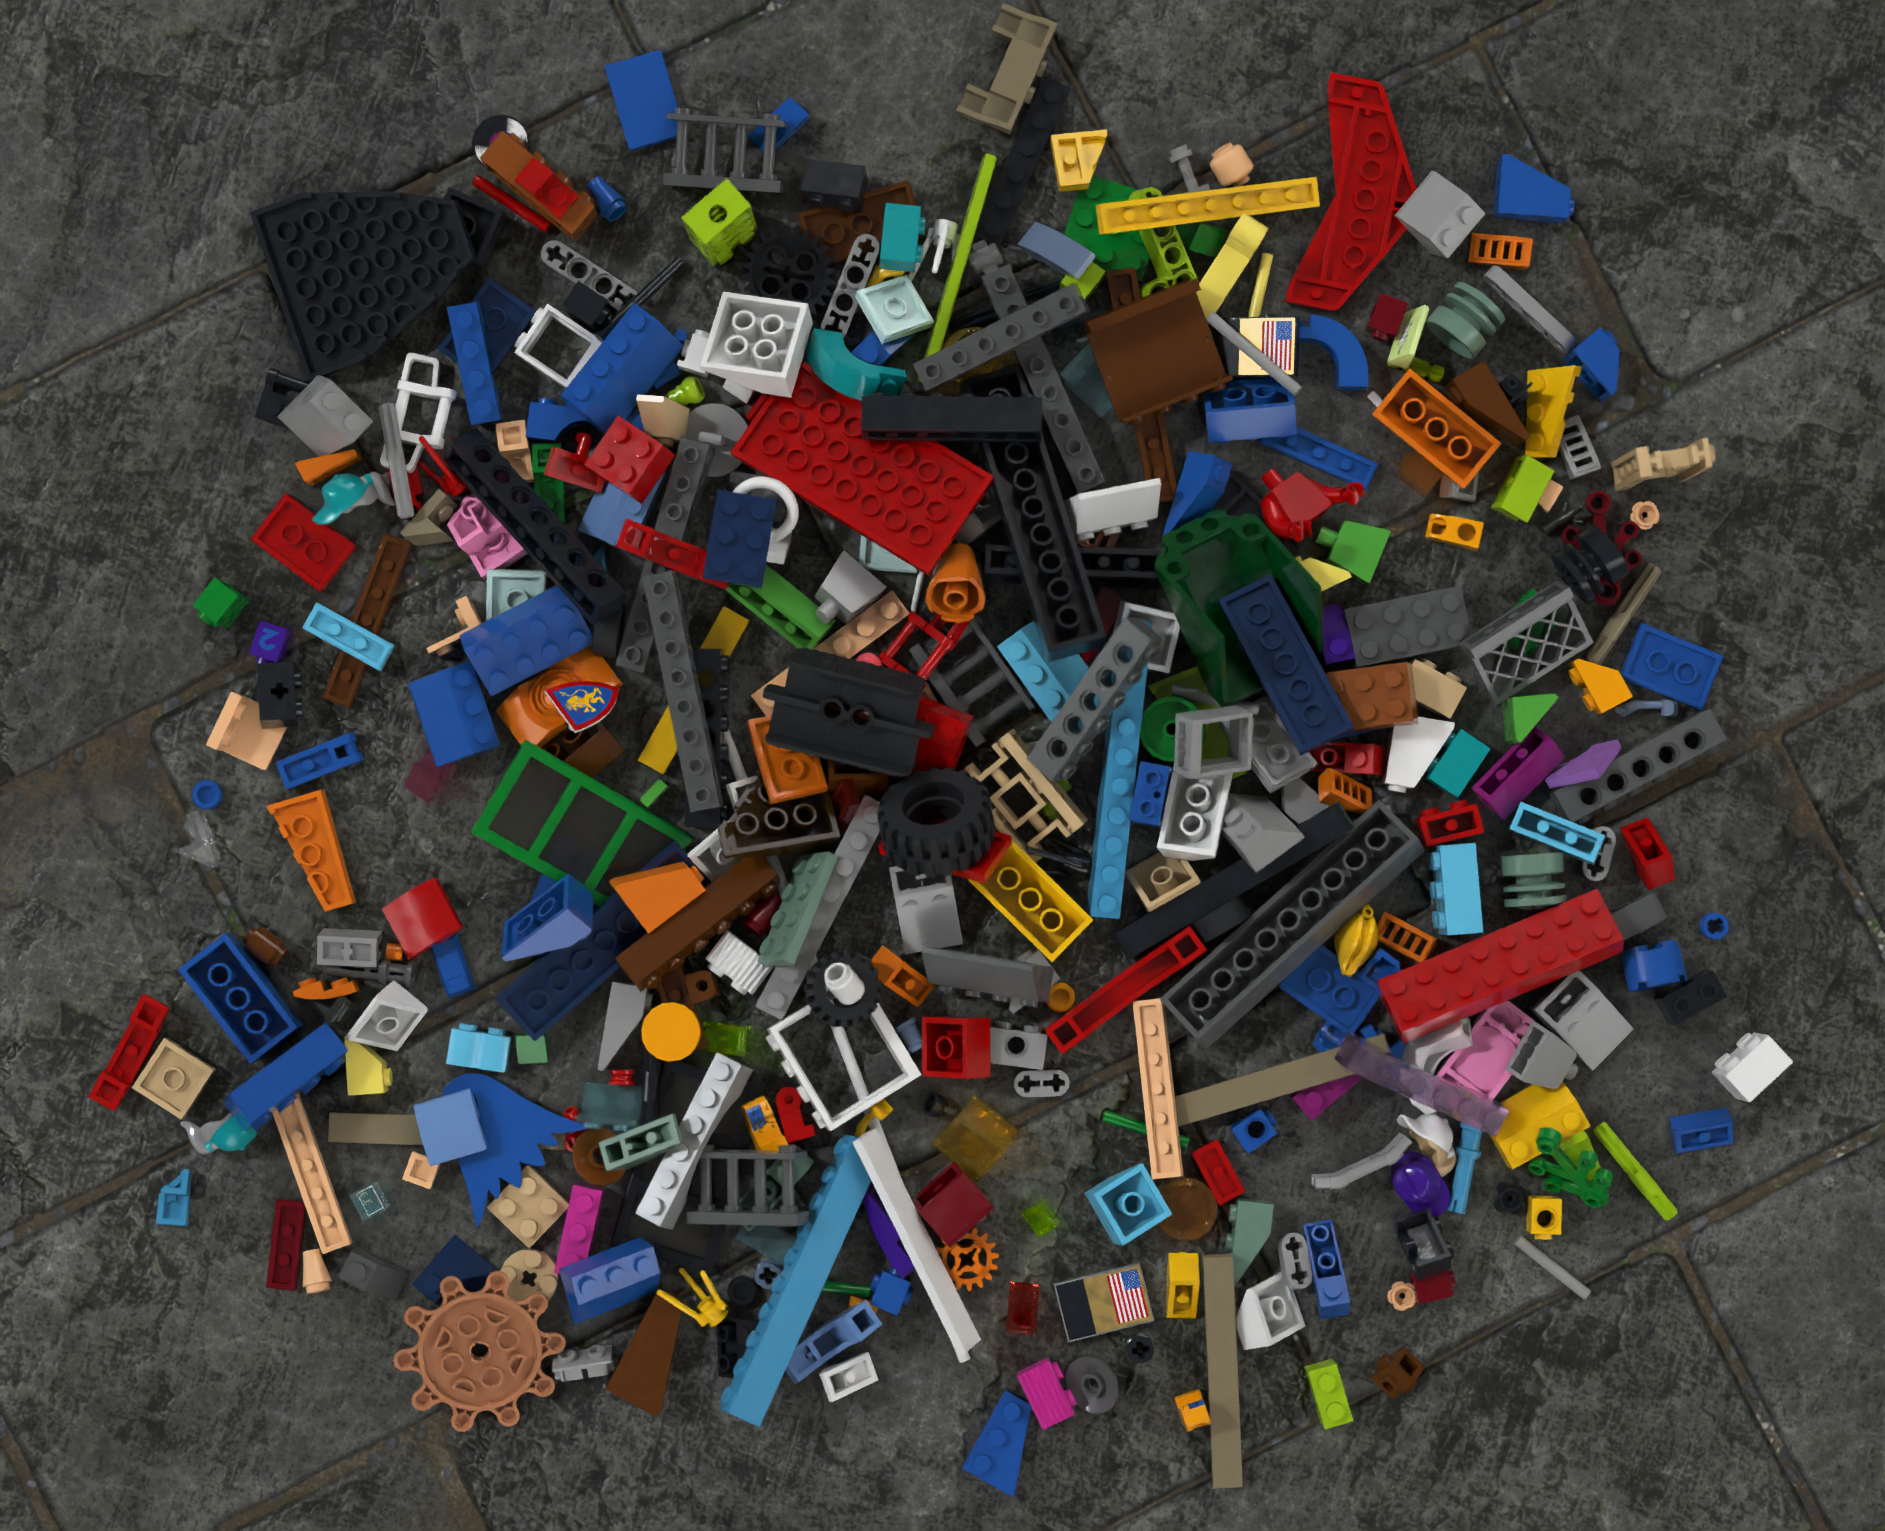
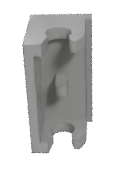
M323 928L317 935V965L377 967V963L381 958L379 944L382 941V931Z

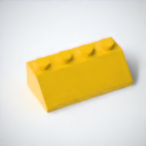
M1013 840L1011 847L986 883L967 879L1051 962L1093 921Z

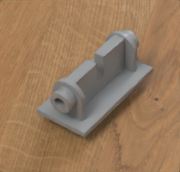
M594 1345L581 1350L567 1349L558 1354H553L552 1372L555 1373V1379H561L562 1382L583 1379L582 1369L586 1368L589 1378L610 1375V1372L615 1371V1364L612 1359V1345Z

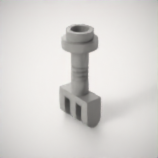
M1187 145L1170 151L1172 157L1169 159L1171 163H1178L1184 181H1186L1185 184L1188 192L1185 193L1211 190L1209 184L1199 187L1188 159L1193 153L1191 149L1188 150Z

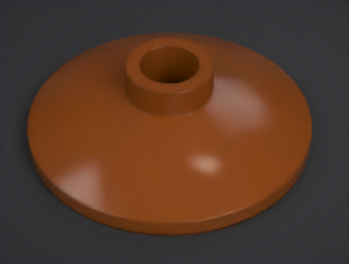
M600 1127L588 1129L578 1136L573 1145L572 1159L577 1172L584 1180L597 1186H607L615 1183L626 1171H606L599 1142L617 1136L611 1130ZM593 1155L599 1158V1164L594 1161Z

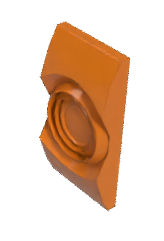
M592 644L549 666L537 677L518 686L497 708L496 712L520 745L525 740H528L541 748L569 727V724L546 695V689L575 681L600 682L618 688L623 683L603 656L593 654Z

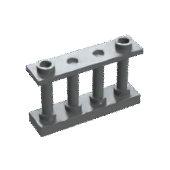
M675 108V113H667L666 118L678 120L675 168H672V173H663V185L715 189L727 178L737 190L784 193V181H777V175H774L777 127L788 128V122L781 121V115L763 114V119L693 115V109ZM689 121L707 122L704 170H701V175H689L690 169H687ZM718 123L736 124L733 172H730V177H718L719 171H716ZM748 125L765 126L762 174H759V179H748V173H745Z
M977 613L970 620L958 641L974 632L983 646L948 671L942 670L938 672L935 668L928 677V680L945 705L965 713L970 709L969 705L1006 680L1016 692L1014 697L982 719L972 721L967 736L975 748L986 741L983 735L987 733L986 730L1023 704L1028 711L1034 708L1032 701L1035 700L1025 685L1020 687L981 629L985 625ZM936 642L929 648L928 646L921 648L918 643L909 649V653L920 668L939 642ZM991 656L1000 670L965 695L961 696L959 694L955 697L949 688L953 685L952 681Z
M706 1144L699 1159L700 1204L697 1205V1209L687 1212V1224L800 1226L809 1223V1211L798 1210V1206L795 1205L794 1160L807 1157V1151L797 1150L796 1145H781L779 1150L714 1149V1144ZM711 1158L727 1159L728 1204L725 1205V1209H715V1204H712ZM739 1159H754L755 1205H752V1210L743 1209V1205L740 1204ZM766 1159H782L783 1206H780V1210H770V1205H767Z

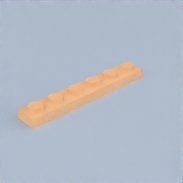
M892 590L814 649L851 659L909 616L910 613ZM789 667L751 695L766 716L772 715L775 701L763 698L764 688L768 684L785 687Z
M1160 998L1133 1001L1152 1179L1183 1176L1165 1005L1160 1001Z
M298 1092L293 1104L281 1113L276 1109L272 1114L321 1252L325 1254L352 1244V1240L300 1093Z

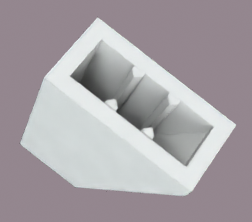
M1418 717L1419 724L1390 727L1384 776H1382L1381 784L1389 785V791L1406 793V788H1415L1453 731L1454 722Z

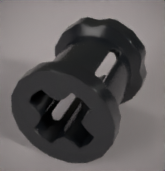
M1136 1332L1126 1341V1350L1134 1362L1145 1363L1152 1358L1154 1347L1151 1339L1144 1333ZM1142 1341L1144 1346H1148L1143 1348V1354H1138L1136 1350H1132V1348L1137 1346L1136 1342Z

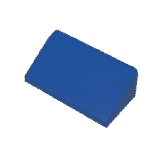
M791 97L772 113L781 115L780 120L788 122V128L777 127L776 150L810 120L809 114ZM758 126L747 137L763 154L765 126Z
M1726 1108L1675 1116L1669 1119L1676 1154L1734 1144L1733 1119Z

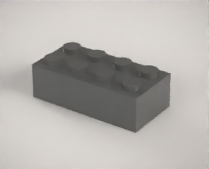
M1461 585L1353 607L1342 611L1349 628L1355 656L1351 660L1353 669L1458 648L1461 641L1471 636Z

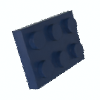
M488 277L471 302L480 301L486 329L489 362L492 374L494 375L514 347L519 336L530 325L536 311ZM450 330L437 349L458 364L452 330Z
M717 489L703 579L762 589L777 499Z

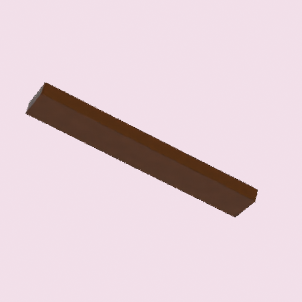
M387 533L383 534L351 619L352 622L379 636L413 543ZM340 649L322 698L352 708L368 664Z

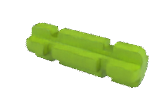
M1416 357L1413 358L1409 367L1420 377L1424 378L1426 376L1428 380L1436 383L1442 380L1445 372L1444 367L1436 364L1431 366L1430 362ZM1387 361L1388 366L1394 367L1396 369L1399 368V366L1389 364ZM1402 368V371L1406 372L1409 368Z

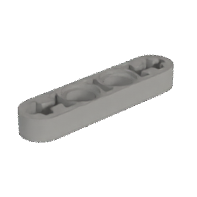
M863 234L856 238L820 329L825 330L826 325L833 324L835 317L829 316L831 310H833L838 315L848 316L846 323L840 320L838 329L842 330L843 338L845 337L858 305L855 294L858 290L865 288L879 253V242L874 236ZM866 239L871 240V246L875 248L873 253L868 252L864 261H870L868 268L860 262L851 261L853 255L857 258L860 257L862 249L858 247L859 242L865 243ZM854 266L861 268L864 273L863 280L857 284L851 283L847 279V271ZM841 294H848L853 300V306L848 311H841L836 306V299Z
M551 240L542 247L541 257L544 263L575 285L580 281L598 293L596 291L597 282L601 279L610 280L612 282L611 291L607 294H598L606 298L617 312L624 307L623 302L615 297L614 302L610 300L616 295L619 286L623 288L619 293L625 298H629L631 295L635 296L638 293L562 242ZM557 248H560L559 253L566 260L569 259V255L573 256L567 262L565 270L561 269L564 264L560 260L554 259L552 262L549 261L550 255L548 251L550 249L555 251ZM576 263H583L588 268V272L583 278H575L571 274V269Z
M1493 265L1484 274L1483 278L1486 283L1556 349L1564 354H1568L1577 344L1575 337L1504 270Z

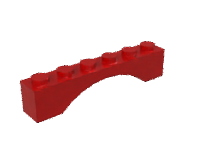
M1187 925L1047 1025L1044 1030L1061 1054H1063L1120 1010L1186 966L1207 949L1192 928Z

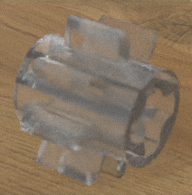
M985 239L973 244V253L968 255L969 262L976 275L982 272L984 275L997 270V266L1003 263L996 244L992 243L987 246Z

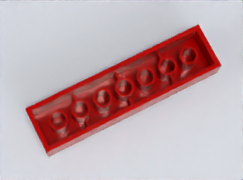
M1595 889L1377 981L1378 991L1402 1043L1405 1044L1623 952L1624 939L1598 889Z

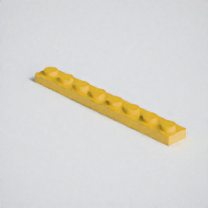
M1317 177L1104 203L1096 205L1099 235L1236 218L1241 217L1243 213L1252 216L1314 208L1320 206Z

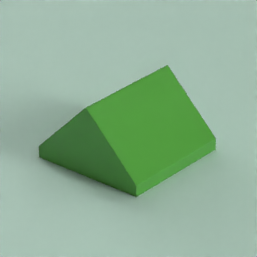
M1555 694L1511 697L1504 700L1502 707L1506 742L1509 745L1521 743L1559 697Z

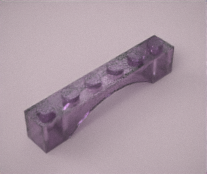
M1349 1032L1334 1058L1348 1071L1494 1137L1497 1136L1509 1113V1110L1497 1100L1474 1089L1433 1075Z

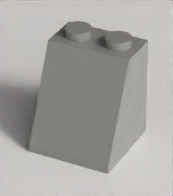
M317 375L277 416L318 457L331 454L352 444L373 423L331 379L321 375Z

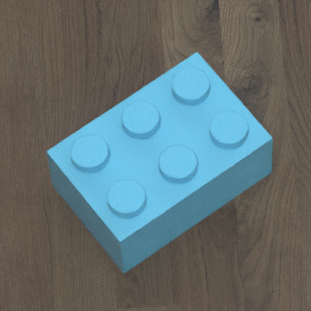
M1476 843L1431 846V852L1427 853L1428 869L1433 870L1434 882H1430L1431 899L1436 900V911L1432 912L1434 929H1438V934L1441 935L1483 933Z

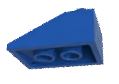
M567 874L504 922L502 959L504 961H511L571 947L577 941L587 938L593 930V894L573 876Z

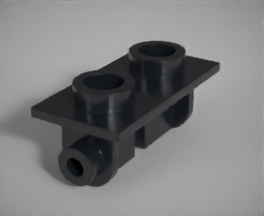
M1508 375L1498 383L1513 409L1530 395L1527 389L1533 385L1530 382L1525 386L1514 375Z

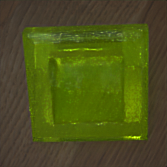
M1043 1198L1021 1213L1038 1237L1055 1229L1060 1222Z

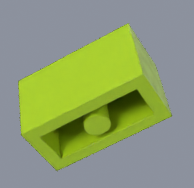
M1331 1358L1305 1366L1304 1369L1323 1428L1326 1430L1353 1422L1336 1362Z

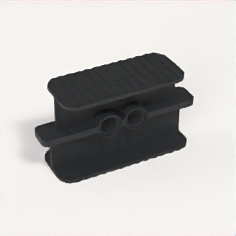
M795 649L788 658L789 669L785 687L768 684L763 691V698L775 701L769 732L765 736V741L775 747L831 759L832 761H839L844 764H851L852 766H859L860 768H867L892 776L904 777L910 775L916 764L915 757L919 738H931L935 725L916 719L925 679L909 672L897 671L892 668H885L884 666H877L872 663L857 661L856 659H848L847 657H840L815 649ZM828 702L837 703L840 706L841 712H832L828 707ZM857 710H866L870 719L862 720L859 718Z

